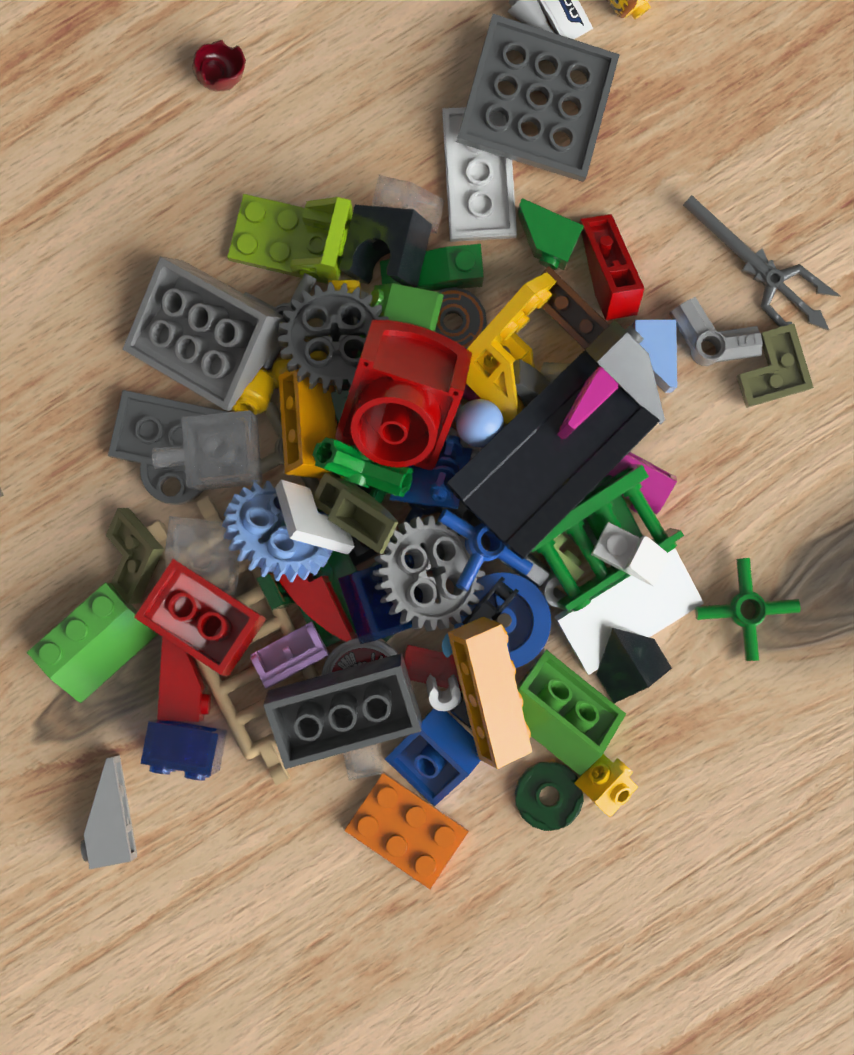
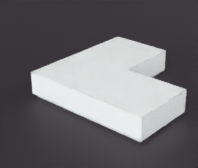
M281 479L275 489L289 538L343 554H349L355 547L351 535L329 521V516L318 513L311 489Z

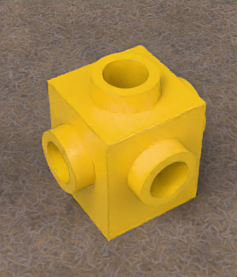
M604 754L574 783L609 817L621 805L625 804L630 799L632 793L638 788L629 778L633 772L619 758L612 762Z

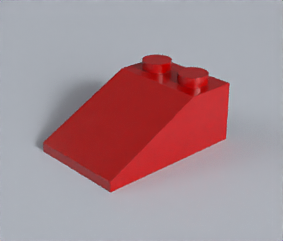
M172 559L134 617L218 674L228 677L267 619L175 559Z

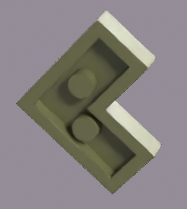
M794 323L762 332V347L768 366L737 375L746 408L814 388Z
M117 508L106 536L123 557L111 584L128 604H138L164 548L129 508Z

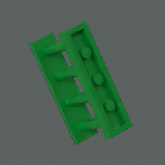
M631 464L592 489L531 551L532 553L534 551L542 553L567 595L557 601L561 609L568 612L571 610L577 612L591 603L590 597L627 574L614 566L607 568L602 560L591 555L594 545L582 527L585 524L583 519L594 513L595 516L599 515L605 525L610 522L624 530L611 508L613 507L612 501L623 494L624 497H629L651 534L652 541L667 553L677 546L676 541L684 536L682 531L669 528L665 531L640 490L642 488L640 482L649 476L643 465ZM563 532L571 534L596 575L580 587H578L553 546L556 543L554 538Z

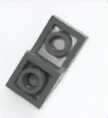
M520 359L513 362L517 396L519 395L526 407L551 382L528 363Z

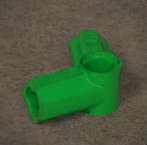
M325 437L322 442L316 444L313 451L316 461L315 466L336 473L343 480L366 488L371 486L402 498L410 489L413 480V469L378 464L367 458L354 445L349 446L341 441Z

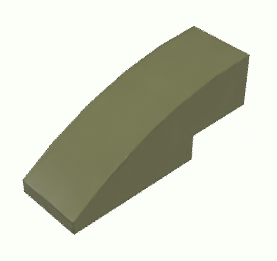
M325 472L313 496L316 507L329 515V521L377 553L383 554L398 521L386 508L356 484L339 478L340 475Z

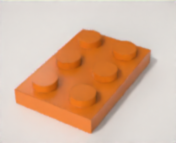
M384 772L344 830L428 889L432 888L469 832L468 829Z

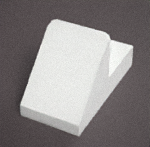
M610 522L605 525L591 553L592 556L652 587L656 585L670 556L649 537L644 535L639 538Z

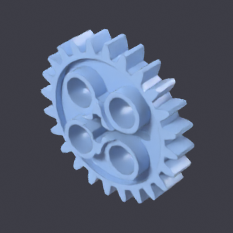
M266 481L263 489L256 482L253 483L250 490L243 487L239 495L234 494L224 513L225 519L222 527L226 528L223 537L224 539L232 540L228 549L231 551L239 550L240 554L237 560L243 561L248 559L250 561L248 567L250 571L257 566L260 567L262 577H265L268 572H273L276 581L280 580L282 574H285L290 582L294 581L297 574L300 578L306 580L309 573L316 575L320 567L324 568L333 551L289 538L276 489L273 488L270 481ZM322 511V512H318V513H320V514L327 515V514L324 513L323 511Z

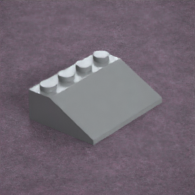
M160 256L123 350L222 409L230 411L243 394L244 389L251 383L274 351L278 337L281 336L279 323H286L281 314L183 260Z

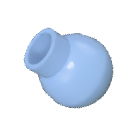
M475 399L467 402L461 407L456 417V429L459 436L465 443L473 447L482 448L486 446L504 427V419L500 409L494 403L485 399Z

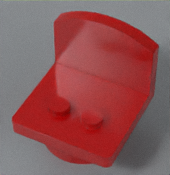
M372 320L335 438L343 443L356 446L367 458L384 466L407 467L414 465L426 470L434 469L464 394L472 353L454 340L424 327L392 320Z

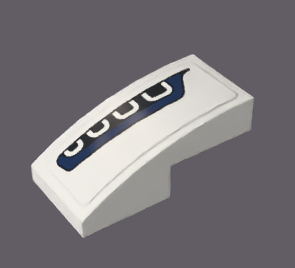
M538 0L555 34L576 39L593 29L578 0Z

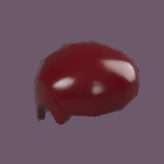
M218 40L212 44L202 45L195 52L192 70L203 87L216 92L232 89L241 80L246 59L239 46L229 47L223 40Z

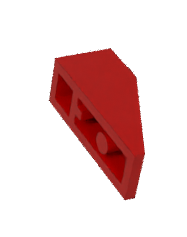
M612 214L580 219L579 224L584 226L581 234L593 289L605 320L637 315L645 288Z
M162 637L157 720L204 721V715H209L211 695L206 694V686L193 656Z

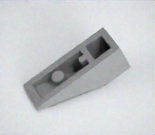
M120 755L106 758L85 828V840L81 841L82 858L84 861H88L89 869L131 862L138 857Z

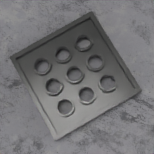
M492 14L456 142L584 182L588 174L620 54ZM516 50L522 54L524 61L521 64H513L507 59L506 53ZM543 60L550 61L555 67V72L553 74H544L539 69L538 63ZM574 70L583 72L587 82L581 85L574 83L570 77V72ZM501 81L512 83L515 93L512 95L502 94L498 89V83ZM533 91L542 92L546 96L547 103L544 105L534 104L530 99V93ZM565 101L574 102L578 107V114H566L562 109V103ZM492 112L502 113L506 117V124L503 126L493 125L489 119V114ZM524 122L534 123L538 128V134L536 136L525 135L521 129V124ZM556 132L566 133L570 139V144L564 147L557 145L553 139V134Z

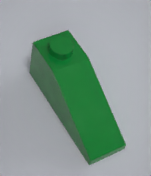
M481 244L448 246L426 251L417 288L439 291L453 287L460 289L482 287L484 273ZM390 259L380 261L382 284L394 283L401 285L387 275L386 268Z

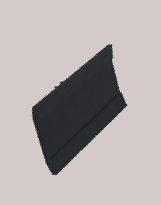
M586 350L446 483L457 499L508 549L522 560L661 421L645 407L637 403L618 385L619 388L566 439H561L557 434L587 379L598 367H601Z

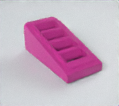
M598 367L591 374L581 389L557 434L561 439H566L619 388V384L602 367Z

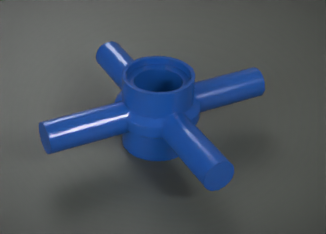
M444 509L440 514L439 522L465 537V548L470 555L455 584L459 589L468 592L484 561H492L499 558L524 575H527L532 569V562L518 557L483 523L474 527L447 509ZM483 534H486L490 539L491 544L488 551L481 544Z

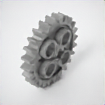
M433 516L424 518L423 522L420 517H416L410 520V524L407 522L399 524V532L394 531L390 539L391 542L388 543L384 551L386 554L374 558L375 561L382 564V568L373 571V575L382 577L383 582L375 586V589H385L387 593L380 602L391 601L393 605L389 610V614L401 612V624L408 623L412 619V629H420L424 625L426 631H433L436 629V626L442 630L449 628V622L452 625L461 623L460 615L467 616L472 613L467 604L479 603V599L473 593L484 590V587L477 583L476 580L479 577L485 576V572L479 570L468 592L455 586L470 558L465 548V537L462 535L458 536L457 532L450 528L447 529V526L439 521L435 524ZM421 543L424 544V549L420 547ZM437 545H440L445 551L444 560H441L436 553ZM406 552L414 559L412 569L405 563L404 556ZM426 570H432L433 577H428ZM447 578L453 582V594H450L446 589L445 583ZM415 587L420 588L423 593L421 603L414 597Z

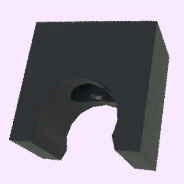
M355 204L339 270L354 280H359L360 283L369 284L373 278V270L376 263L381 257L390 253V261L386 268L387 275L401 285L417 288L432 224L414 209Z

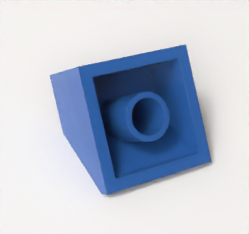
M434 708L422 719L421 732L407 735L385 758L434 807L467 778L481 761L478 757L474 737L447 711H438Z

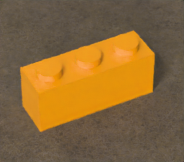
M299 369L290 372L287 370L278 376L285 474L320 479L325 472H332L315 466L316 461L313 451L316 444L322 442L325 437L337 440L335 438L337 419L331 397V392L335 391L334 385H330L329 390L325 394L322 390V384L317 383L311 390L309 389L310 378L306 377L298 382L297 373Z

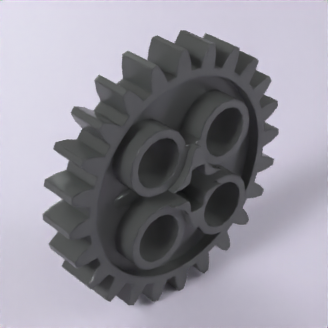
M329 282L325 292L318 285H315L313 296L303 290L302 303L294 299L291 300V308L294 312L286 310L283 312V319L287 323H279V332L283 336L278 337V346L286 347L281 351V358L283 360L291 359L287 364V370L290 372L299 369L297 373L298 382L308 377L310 378L309 389L312 390L317 383H321L323 393L326 394L330 385H335L337 393L341 394L342 385L347 384L350 389L360 357L356 359L348 357L345 351L355 348L362 352L371 321L389 319L388 317H379L382 312L381 304L371 307V294L361 299L359 287L351 294L347 293L346 283H343L340 291H335L333 283ZM347 316H354L360 322L356 325H347L342 319ZM319 318L325 324L315 328L307 322L310 319ZM332 334L337 335L338 342H332ZM364 334L366 337L361 338L359 335ZM305 338L311 339L309 342L304 341ZM314 351H323L328 357L322 361H316L310 357V354Z

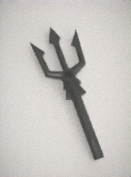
M690 196L683 206L746 263L741 271L755 275L753 280L763 283L765 289L761 308L778 327L792 324V321L785 322L770 305L776 289L807 316L808 324L829 330L821 310L811 309L783 282L799 274L816 287V294L838 297L841 295L800 264L782 270L776 269L773 260L768 262L763 248L754 253L694 196Z

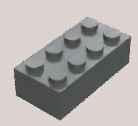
M402 653L268 690L263 704L285 769L421 732L422 716Z

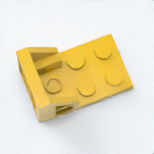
M547 272L525 283L467 348L472 353L466 384L481 399L494 403L500 409L506 424L525 408L519 395L517 396L513 362L520 359L534 368L535 365L532 348L517 333L530 321L528 315L536 308L540 309L553 295L549 290L556 281ZM503 346L508 347L510 349V353L507 352L503 348Z

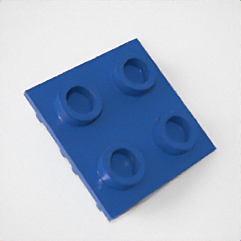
M449 435L444 442L435 468L426 470L414 465L407 466L413 469V480L410 489L403 498L391 494L390 500L458 509L460 500L457 499L446 483L470 461L472 448H464L460 443L459 437Z

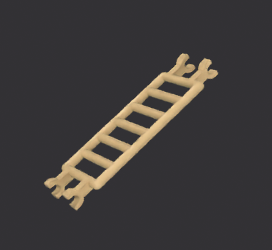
M209 496L196 501L212 534L179 551L176 550L163 522L157 521L147 526L149 532L164 548L162 553L163 559L158 561L153 572L157 582L172 559L183 564L229 541L223 537L226 528L222 527L223 521L212 498ZM236 559L203 576V578L217 585L248 569L250 561L248 559L243 561ZM257 566L251 572L258 587L236 597V599L247 606H251L265 598L274 617L264 622L251 643L279 629L283 636L296 630L285 608L271 609L256 579L261 576V570ZM195 658L243 756L246 759H253L262 755L276 786L291 778L275 749L277 744L273 733L252 743L243 725L266 713L263 706L265 698L237 712L228 695L232 691L260 678L254 665L221 681L217 672ZM313 664L301 670L305 678L297 682L319 676Z

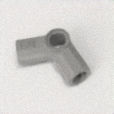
M696 297L687 300L669 313L672 320H676L677 328L690 347L692 359L701 366H710L716 362L759 357L762 355V338L758 326L718 332ZM701 342H711L716 348V354L713 356L705 354L701 349Z

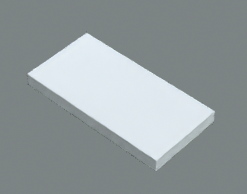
M466 107L442 108L450 242L516 238L517 228L512 160L457 143L456 140ZM492 112L489 114V119L493 125L503 126L506 124V117L502 113Z
M675 548L668 552L670 556L654 587L626 574L590 597L591 603L577 612L565 610L554 617L588 675L598 670L612 628L651 637L693 611L696 606L704 604Z

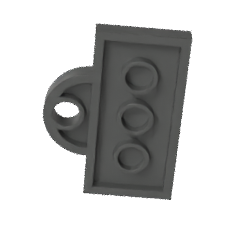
M123 390L108 456L141 464L140 475L146 490L161 502L181 505L196 499L206 488L209 478L239 485L243 484L257 419L255 417H247L227 411ZM169 478H177L180 481L181 488L175 496H166L163 492V483Z

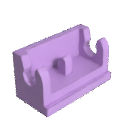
M311 621L250 654V659L264 687L267 689L330 654Z

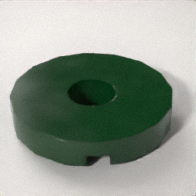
M553 761L539 762L527 768L519 777L515 788V804L521 817L532 827L543 831H554L570 825L580 814L584 802L583 792L574 784L578 780L577 775L567 766ZM548 786L556 788L559 794L557 802L551 806L542 804L539 799L541 790Z

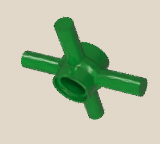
M750 558L736 559L739 593L732 598L730 604L696 606L695 614L697 620L731 618L743 630L745 661H759L756 626L763 622L766 615L800 613L801 606L799 599L764 601L759 594L753 592ZM745 600L752 602L755 607V613L751 619L743 617L740 611L741 604Z

